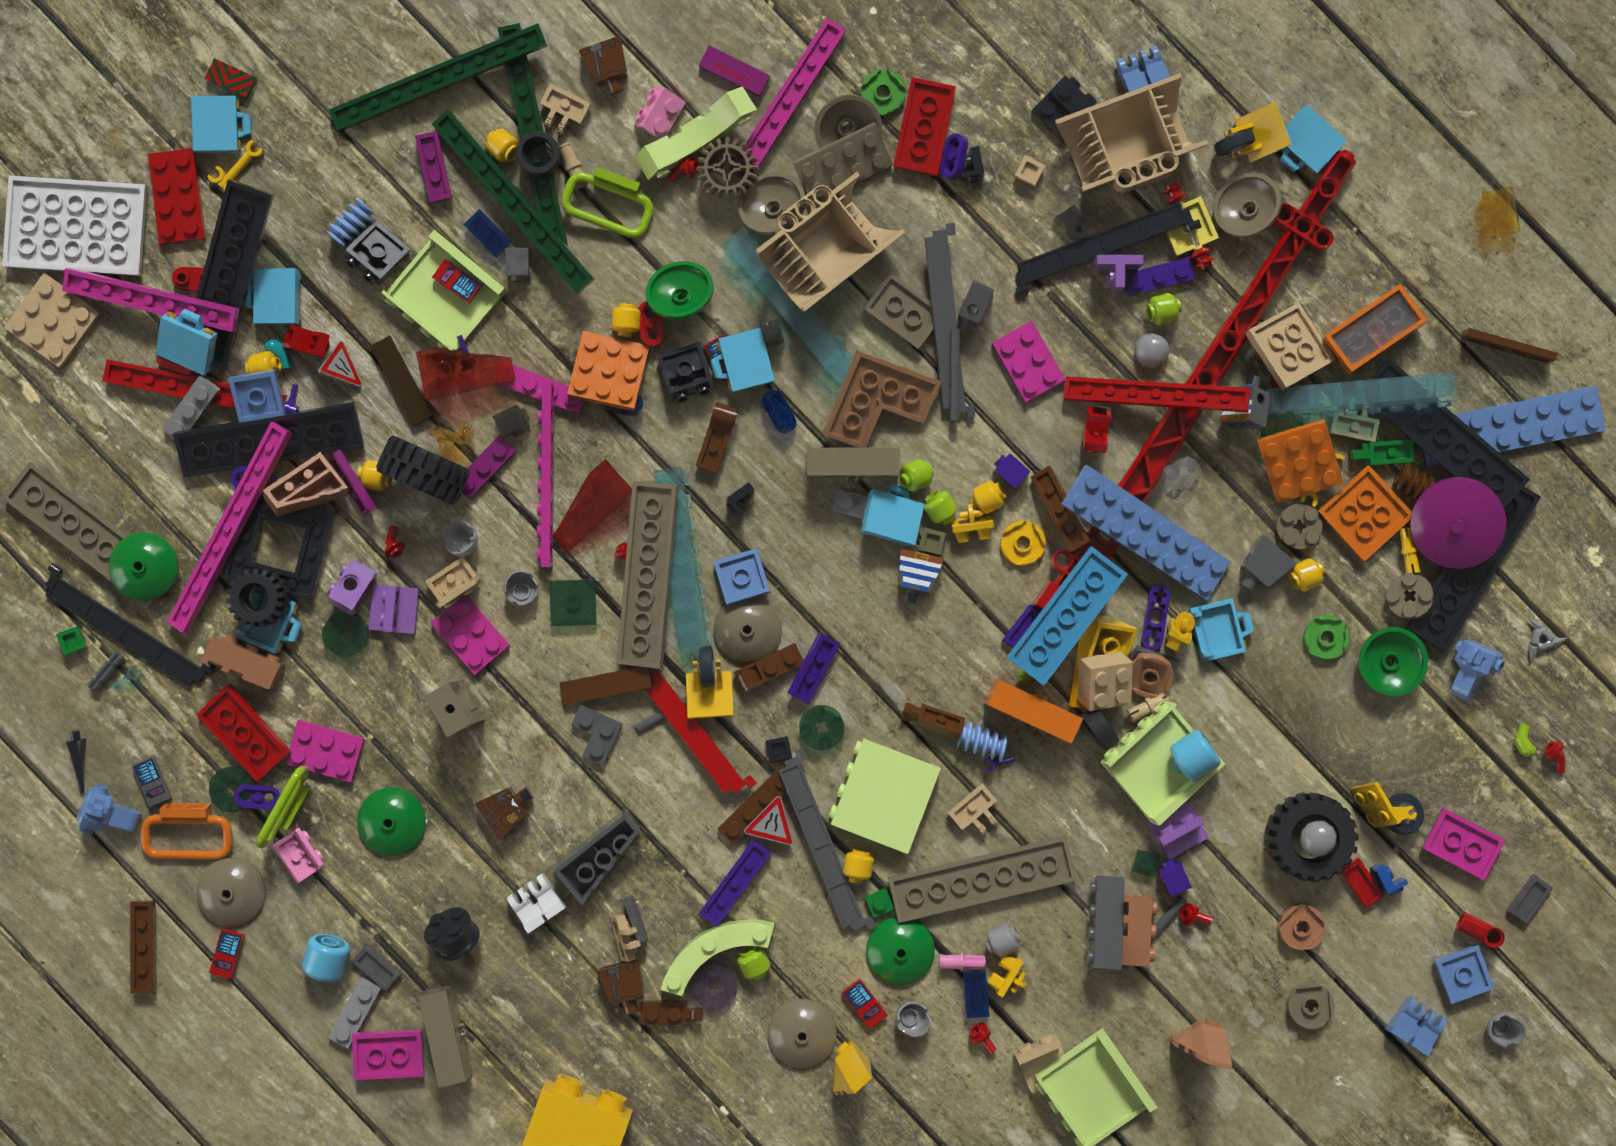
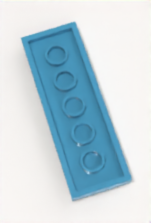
M1090 546L1006 658L1044 686L1128 574Z

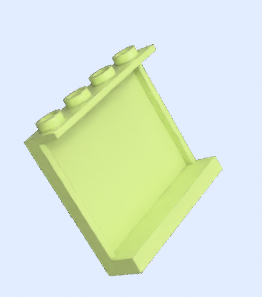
M433 230L428 236L430 238L428 243L387 292L383 290L381 293L386 296L384 301L393 309L398 306L404 311L402 316L411 324L414 321L420 324L421 328L419 330L428 338L433 335L438 339L437 345L446 353L449 350L456 353L460 348L456 336L462 335L465 342L505 295L507 290L436 230ZM444 259L483 285L470 304L432 278Z
M1170 701L1159 703L1154 708L1155 712L1149 717L1143 718L1133 732L1124 735L1121 743L1116 748L1108 750L1104 755L1105 758L1101 761L1102 765L1149 821L1158 826L1225 765L1220 758V765L1197 781H1191L1183 772L1179 774L1172 764L1175 760L1172 757L1170 748L1175 742L1194 730L1176 710V703Z
M863 737L862 742L857 741L853 754H856L854 763L849 762L845 771V775L848 776L846 784L841 783L836 795L840 797L837 806H832L828 818L832 819L831 825L908 854L941 768Z
M1103 1028L1035 1074L1038 1083L1035 1084L1043 1096L1045 1094L1049 1096L1051 1101L1048 1104L1055 1114L1061 1113L1064 1118L1061 1120L1062 1124L1068 1132L1073 1131L1077 1137L1074 1138V1141L1078 1146H1094L1144 1110L1148 1109L1151 1113L1158 1108Z

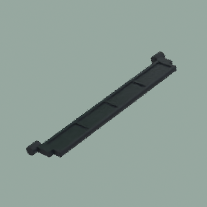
M1179 202L1018 263L1021 271L1016 273L1020 287L1015 288L1019 297L1029 293L1027 284L1091 261L1097 255L1112 253L1188 224L1190 231L1202 228L1200 220L1193 221L1189 208L1183 210Z
M52 563L48 567V571L52 574L45 584L49 588L45 596L186 686L191 687L194 680L199 683L206 672L210 674L214 672L216 666L213 664L203 663L200 667L60 578L59 575L63 569Z

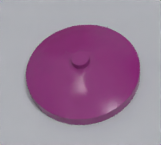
M1452 477L1432 484L1419 496L1411 514V533L1420 552L1432 562L1453 569L1469 568L1483 563L1498 550L1505 536L1506 514L1499 497L1487 485L1471 478Z

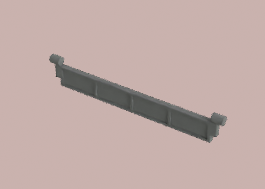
M955 223L946 224V230L932 231L933 237L924 238L939 379L942 382L940 389L943 409L950 408L951 329H957L947 237L948 235H956ZM960 358L959 413L966 412V418L975 417L974 405H965Z
M804 748L795 750L797 756L784 761L786 767L779 769L778 772L843 929L852 926L853 931L863 926H866L868 930L874 929L876 925L873 917L869 916L865 919L862 917L800 765V761L807 759Z

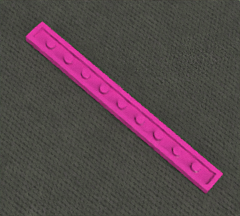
M271 422L167 621V623L181 633L188 634L293 434L275 422Z

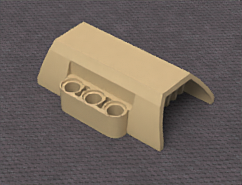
M1181 73L1055 120L1056 126L1071 153L1081 178L1082 192L1112 181L1113 187L1117 192H1130L1173 175L1179 164V156L1208 146L1207 140L1197 144L1190 143L1187 140L1177 112L1178 93L1182 79ZM1169 160L1173 167L1167 169L1163 167L1161 161ZM1140 169H1149L1151 176L1145 177L1141 175ZM1126 176L1130 183L1123 185L1119 182L1118 178Z
M858 172L833 191L828 186L819 185L784 211L774 222L773 230L776 235L755 250L756 255L765 268L803 313L905 233L903 229L887 230L873 226L852 202L853 187L860 176ZM816 194L822 195L825 202H819ZM798 208H805L808 212V215H801L798 211ZM781 221H787L790 224V229H784Z

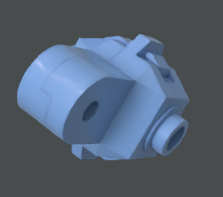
M1466 639L1459 641L1454 653L1457 654L1455 661L1460 670L1452 685L1451 694L1466 702H1471L1483 678L1494 676L1502 671L1505 661L1502 660V653L1474 640Z
M95 784L94 788L89 787L84 795L78 812L77 823L80 826L79 831L86 834H93V831L100 832L108 825L128 831H136L142 813L113 803L112 795L108 792L109 788Z

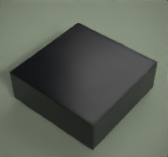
M788 736L766 740L770 763L793 758Z

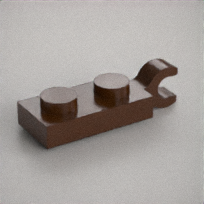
M911 703L905 704L900 718L907 722L917 720L916 726L957 740L960 739L965 722L964 717L922 704L921 708Z
M641 1001V1025H687V1018L702 1019L703 1007L687 1008V1001Z

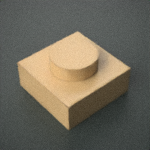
M1025 155L1014 177L1035 187L1045 165Z

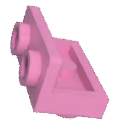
M656 86L649 92L647 96L648 101L645 106L636 114L634 125L644 129L659 140L668 134L686 102L667 88Z
M297 828L272 845L297 884L324 866L323 856L317 849H313L310 844L311 839L306 831H301L300 828Z

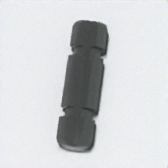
M114 652L109 657L110 660L106 661L95 674L96 677L88 682L90 689L95 692L99 691L104 686L103 682H107L118 669L117 666L124 662L125 658L119 652Z

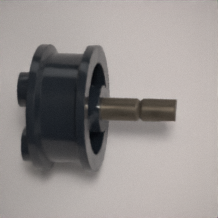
M457 907L434 914L425 928L424 940L428 946L433 948L436 958L448 962L462 957L468 966H472L475 963V959L470 954V951L479 940L480 930L471 921L468 911Z

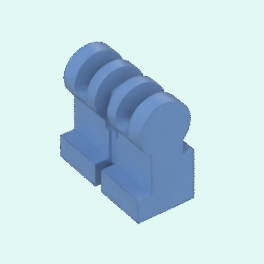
M1157 46L1149 48L1151 59L1148 58L1144 50L1138 52L1139 63L1142 65L1144 72H1140L1139 63L1134 54L1128 55L1130 67L1126 65L1123 58L1116 60L1117 71L1126 93L1171 77Z
M1409 996L1404 1000L1399 1011L1392 1017L1385 1030L1429 1057L1433 1050V1044L1447 1024V1019L1441 1015L1435 1019L1436 1012L1432 1009L1425 1013L1427 1006L1423 1003L1416 1006L1417 999ZM1422 1018L1421 1023L1418 1026L1417 1022Z

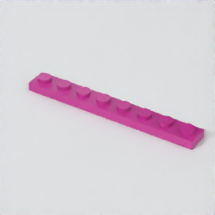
M826 18L747 140L745 151L752 148L754 152L750 157H757L758 159L752 165L760 166L846 33V29ZM738 154L734 163L746 165L744 157ZM730 167L728 170L729 173H731V171H733L734 168ZM746 172L736 174L735 176L742 180Z
M65 268L62 291L160 315L172 312L179 316L186 309L202 316L203 325L230 332L236 331L239 308L73 268Z
M542 383V388L538 389V400L542 401V411H538V424H542V434H538V447H542L541 456H538L537 462L538 470H541V479H538L537 491L541 493V502L537 504V515L541 516V525L537 526V538L541 539V548H537V561L541 562V567L553 566L554 383Z

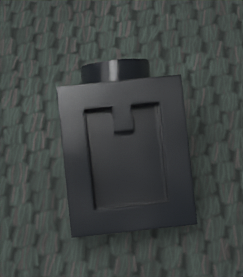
M979 146L969 149V155H966V163L968 169L972 168V171L961 173V181L975 183L980 181V177H983L985 172Z
M750 482L727 497L729 503L726 505L733 515L737 513L740 517L744 515L736 503L740 501L743 504L753 497L751 492L754 491V488Z

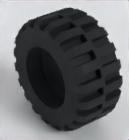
M394 435L388 439L376 465L379 473L451 505L458 502L470 475L469 469Z
M1297 793L1294 797H1287L1282 805L1278 804L1274 808L1276 812L1274 815L1270 814L1268 821H1270L1269 827L1265 828V834L1268 835V840H1265L1266 847L1270 850V857L1281 870L1302 881L1320 882L1322 879L1326 881L1333 879L1332 875L1334 874L1340 875L1344 872L1343 867L1351 864L1353 860L1350 857L1352 853L1356 854L1358 848L1355 846V841L1359 840L1358 833L1354 829L1357 825L1355 820L1351 819V813L1340 802L1318 793ZM1310 815L1323 818L1334 828L1337 835L1336 845L1333 850L1324 856L1316 858L1300 856L1293 849L1291 842L1292 831L1295 825L1302 818Z

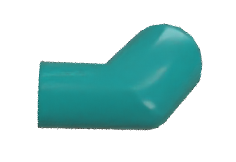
M272 339L266 342L264 345L265 351H270L279 357L282 364L281 370L291 369L289 349L282 347L283 344L278 340Z

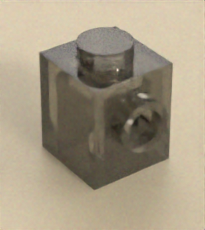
M518 404L493 416L503 438L511 435L514 438L526 433L525 429L530 427L527 421L531 419L525 407L521 409Z

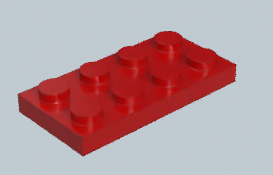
M911 77L893 168L938 176L956 86Z
M193 148L148 154L159 244L166 245L205 240L206 232L197 160Z
M231 683L227 684L196 714L256 782L262 780L291 752L287 745Z

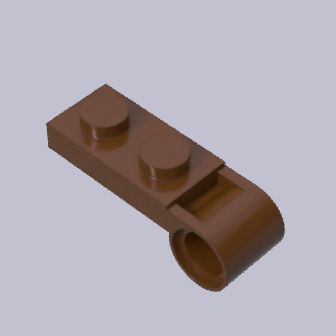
M716 402L696 467L718 474L738 413L737 408Z
M793 643L733 673L744 693L802 665L804 660L796 643Z

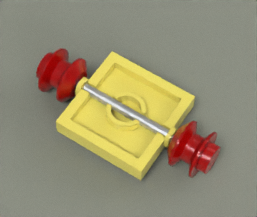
M1176 181L1164 187L1166 191L1162 194L1169 197L1166 204L1173 205L1180 202L1183 210L1189 208L1193 221L1200 220L1202 228L1190 231L1188 224L1165 233L1175 257L1194 250L1195 252L1192 253L1190 259H1195L1197 262L1194 269L1199 267L1200 271L1213 266L1212 261L1215 260V258H1210L1208 255L1211 249L1203 248L1202 246L1217 240L1219 237L1202 197L1200 196L1184 203L1183 200H1185L1188 194L1181 192L1183 184L1178 185Z

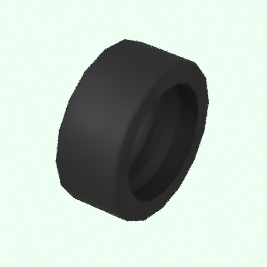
M533 131L520 139L516 149V157L526 173L535 177H544L557 169L561 160V151L558 143L551 135L542 131ZM543 141L551 147L552 158L547 165L534 167L527 162L525 151L532 142Z
M1087 710L1080 715L1083 718L1084 726L1104 751L1119 742L1117 734L1099 710Z

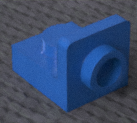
M1377 863L1370 867L1382 891L1387 894H1397L1404 890L1403 886L1408 884L1407 879L1402 877L1392 881L1394 875L1388 866L1385 867Z

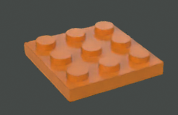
M583 331L567 397L635 411L650 346Z
M1325 419L1257 439L1276 503L1344 484Z
M1366 465L1317 510L1318 514L1362 562H1365L1409 522L1412 514L1411 510L1369 465Z

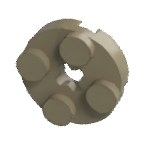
M1306 504L1290 505L1276 519V535L1280 541L1291 549L1308 548L1318 542L1322 533L1321 517L1315 508ZM1297 520H1300L1301 524L1305 526L1301 533H1298L1297 529H1293V525L1297 524Z
M1406 573L1397 577L1389 585L1386 593L1391 611L1399 618L1406 620L1424 617L1431 610L1434 602L1433 589L1430 583L1424 577L1413 573ZM1407 592L1416 593L1414 595V597L1416 598L1414 602L1411 600H1409L1408 602L1405 601V594Z
M1304 982L1291 989L1287 1000V1009L1294 1022L1306 1029H1317L1323 1027L1329 1018L1332 1017L1335 1003L1333 996L1324 986L1315 982ZM1310 999L1317 1004L1311 1012L1305 1007V1004Z

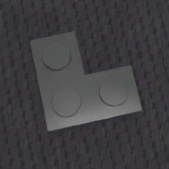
M581 704L571 726L591 734V738L582 756L604 765L623 723Z

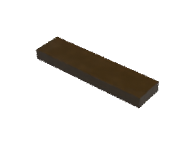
M389 335L370 345L412 426L414 427L433 417L432 411L392 337Z

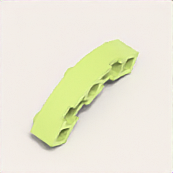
M743 86L725 93L716 103L709 107L711 112L704 117L700 115L678 129L679 133L670 139L666 135L644 146L634 158L647 179L650 180L654 177L661 179L670 173L669 170L678 166L680 162H684L688 156L694 157L699 153L703 155V149L709 152L711 150L708 145L709 143H716L718 138H723L737 126H743L751 120L750 116L757 109Z
M757 919L725 922L717 927L714 926L705 930L692 939L676 956L665 975L660 990L683 996L685 987L694 972L706 960L724 950L739 946L768 948L775 922Z

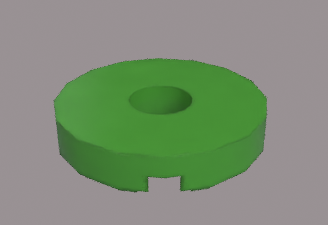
M875 70L863 81L860 93L861 97L866 98L876 107L880 116L891 115L900 109L904 103L906 89L903 80L895 72ZM878 88H888L889 96L880 98L877 95Z
M1321 615L1310 620L1307 624L1303 640L1306 649L1315 658L1332 660L1338 658L1346 651L1350 642V634L1347 626L1338 617ZM1324 631H1329L1332 634V641L1329 644H1324L1321 640V635Z

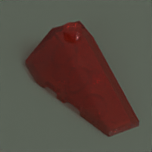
M444 348L416 352L425 401L516 381L511 357L453 351Z
M604 459L588 474L553 535L568 553L632 496V487L607 459Z

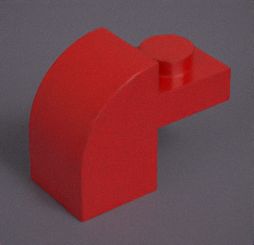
M288 325L282 347L324 358L330 346V335Z
M1088 404L1081 446H1083L1084 450L1092 453H1106L1108 446L1107 434L1111 421V407Z

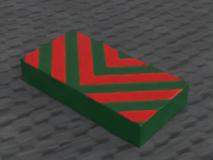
M215 58L205 77L207 81L248 99L257 80L255 76Z

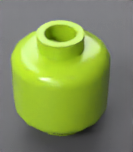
M1171 293L1154 296L1150 299L1149 304L1146 305L1149 320L1159 326L1177 321L1179 312L1182 311L1180 300L1178 298L1175 299Z
M919 458L901 466L899 482L902 487L909 491H918L931 484L932 477L934 476L933 468L927 461Z
M936 490L925 498L924 510L933 523H943L946 525L955 519L954 514L957 511V505L948 492Z
M759 946L744 947L740 950L737 958V963L747 979L760 980L764 978L771 965L764 949Z

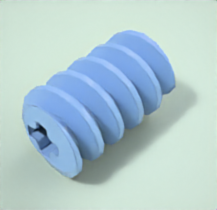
M358 197L355 198L357 206L348 205L350 213L345 210L342 211L344 219L335 217L338 223L337 226L329 223L331 232H327L344 248L348 247L346 239L351 242L354 241L352 233L361 235L358 227L367 229L365 220L371 223L374 222L371 215L374 213Z
M968 722L963 727L957 748L964 743L965 751L973 746L974 754L979 749H982V757H985L990 752L991 760L996 755H999V762H1001L1007 747V734L1003 733L998 738V731H994L990 735L989 728H985L981 733L980 725H977L972 730V723Z

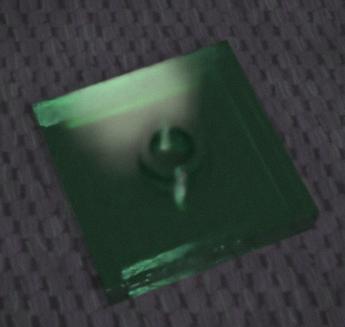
M596 579L550 581L551 626L597 625Z

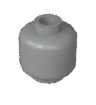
M1004 923L988 932L989 941L985 943L991 954L996 953L997 956L1003 958L1019 949L1021 939L1013 925L1009 926Z

